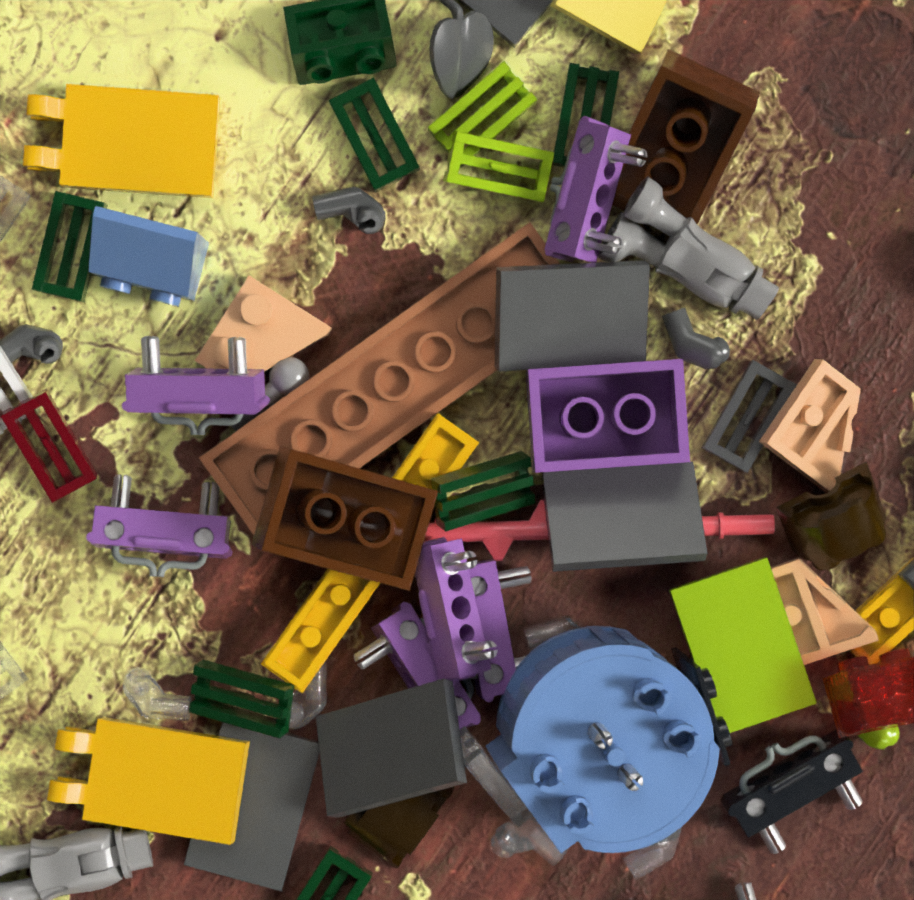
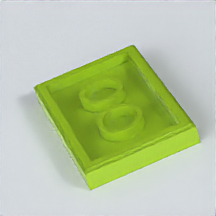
M767 557L669 589L691 658L701 669L707 668L714 681L717 697L710 700L715 716H722L730 733L817 704Z

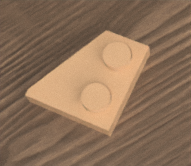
M248 276L195 361L205 368L229 369L228 339L243 337L246 339L247 369H264V372H266L279 361L293 357L297 352L328 336L332 328L256 279Z
M814 359L759 442L825 493H828L836 484L835 477L841 475L844 452H850L853 438L851 423L854 415L857 413L861 389L826 361Z
M799 557L771 567L804 665L879 641L876 630Z

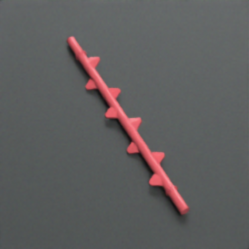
M544 500L539 501L530 520L481 521L445 532L437 525L435 519L434 523H429L424 541L445 537L447 541L462 538L463 542H482L493 560L503 561L513 541L549 540ZM718 512L717 516H702L705 536H718V539H724V536L771 535L775 532L773 514L724 515L723 512Z

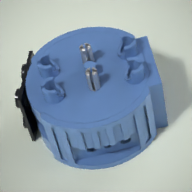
M586 626L565 631L544 641L533 649L516 667V671L512 675L504 694L501 695L498 706L496 727L501 735L487 744L486 748L501 773L560 853H563L577 841L585 850L602 853H620L642 849L667 838L680 829L703 803L715 778L718 759L725 766L730 765L726 747L732 745V739L722 716H715L710 699L717 697V691L712 676L707 668L701 669L692 658L690 659L678 648H671L676 668L656 650L638 640L625 629L611 626Z

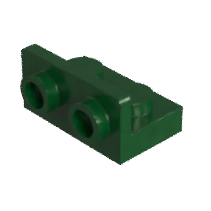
M318 0L283 7L290 51L298 84H321L332 79L348 76L375 74L381 70L397 66L385 0Z

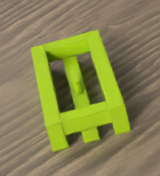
M505 61L428 127V131L448 154L452 149L453 141L451 140L453 133L447 136L443 130L502 79L508 85L455 131L470 133L513 94H516L521 100L480 135L481 137L495 139L537 102V98L525 88L520 78L511 72V68ZM468 145L463 150V154L475 156L483 147Z
M453 131L451 140L453 144L448 154L447 161L449 163L447 171L444 173L443 181L544 202L555 152ZM469 144L539 159V170L463 154L464 145ZM460 164L535 179V188L530 189L459 174Z

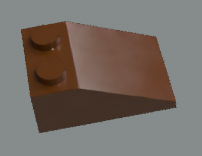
M668 49L628 133L631 134L629 146L645 149L647 158L627 153L626 155L645 160L646 162L641 167L623 163L612 206L624 211L631 195L648 176L663 188V198L671 207L685 218L692 217L696 224H698L756 110L760 92Z
M280 446L251 545L265 552L410 591L438 491Z

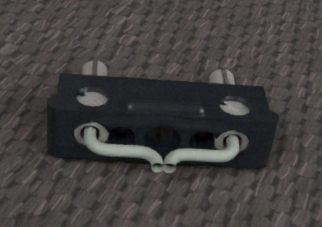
M834 730L822 738L817 736L805 737L787 748H782L778 743H774L765 749L767 753L766 760L746 771L740 778L739 786L723 794L720 801L729 815L735 816L748 838L759 832L770 853L777 854L779 852L765 828L768 827L777 845L783 851L786 844L774 823L836 788L848 810L856 809L842 784H845L853 801L859 807L862 804V799L851 779L862 773L863 770L851 751L854 745L853 742L840 730ZM774 751L785 756L793 754L768 768L774 761Z

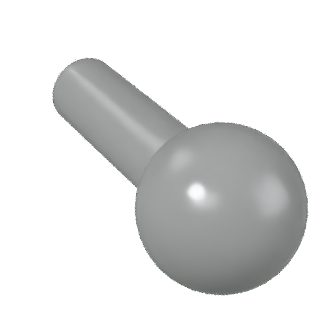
M288 357L279 361L270 369L269 382L265 385V395L270 398V403L256 415L243 414L240 422L230 426L235 431L239 430L278 402L283 396L288 395L309 380V371L306 365L295 357Z

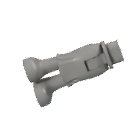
M648 176L636 188L626 204L624 213L621 212L607 233L608 235L620 237L623 241V246L606 241L602 242V244L622 249L621 252L614 255L599 251L598 258L604 262H619L628 255L643 259L656 267V273L675 279L704 301L723 308L729 307V311L734 314L741 310L756 320L762 316L779 290L778 286L762 277L763 269L753 265L745 254L705 232L696 224L692 217L685 218L671 207L663 198V188ZM638 223L651 225L670 237L666 243H663Z
M116 826L114 831L110 828H90L53 839L32 838L31 842L26 844L0 845V876L30 868L31 873L30 878L0 882V900H53L63 895L91 892L109 887L122 880L123 876L125 879L132 878V871L153 867L147 831L139 829L124 831L122 826Z

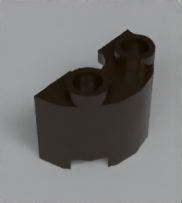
M867 462L835 477L836 484L828 493L813 495L805 492L776 507L791 549L802 559L811 561L816 569H833L841 561L858 556L866 549L880 545L886 538L887 533L884 527L886 516Z
M454 786L350 814L343 823L350 827L347 832L349 835L393 867L399 868L406 854L411 855L439 816L437 812L452 795Z

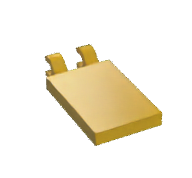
M66 84L65 99L28 94L26 115L31 116V120L64 122L62 149L24 145L23 166L28 167L27 169L32 171L60 172L59 185L62 188L213 198L220 97L219 95L76 84Z
M106 717L97 719L96 731L66 726L65 729L57 730L55 750L92 754L88 781L59 776L57 780L51 779L47 800L66 804H84L82 820L231 845L235 842L250 741Z

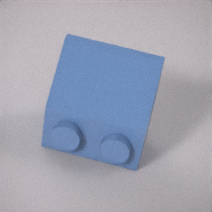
M95 206L92 219L89 272L102 277L100 287L130 294L132 285L151 290L150 300L179 307L181 298L191 301L195 300L209 242L195 231Z

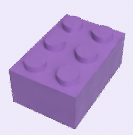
M683 359L528 369L526 371L532 473L690 462Z

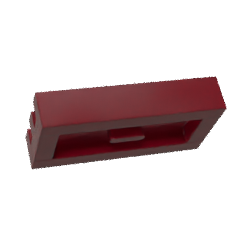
M47 388L38 392L36 396L30 399L27 398L21 401L19 405L13 408L10 407L1 413L0 417L52 503L97 479L94 467ZM43 407L82 474L75 477L36 408ZM26 415L65 483L57 486L19 422V417Z

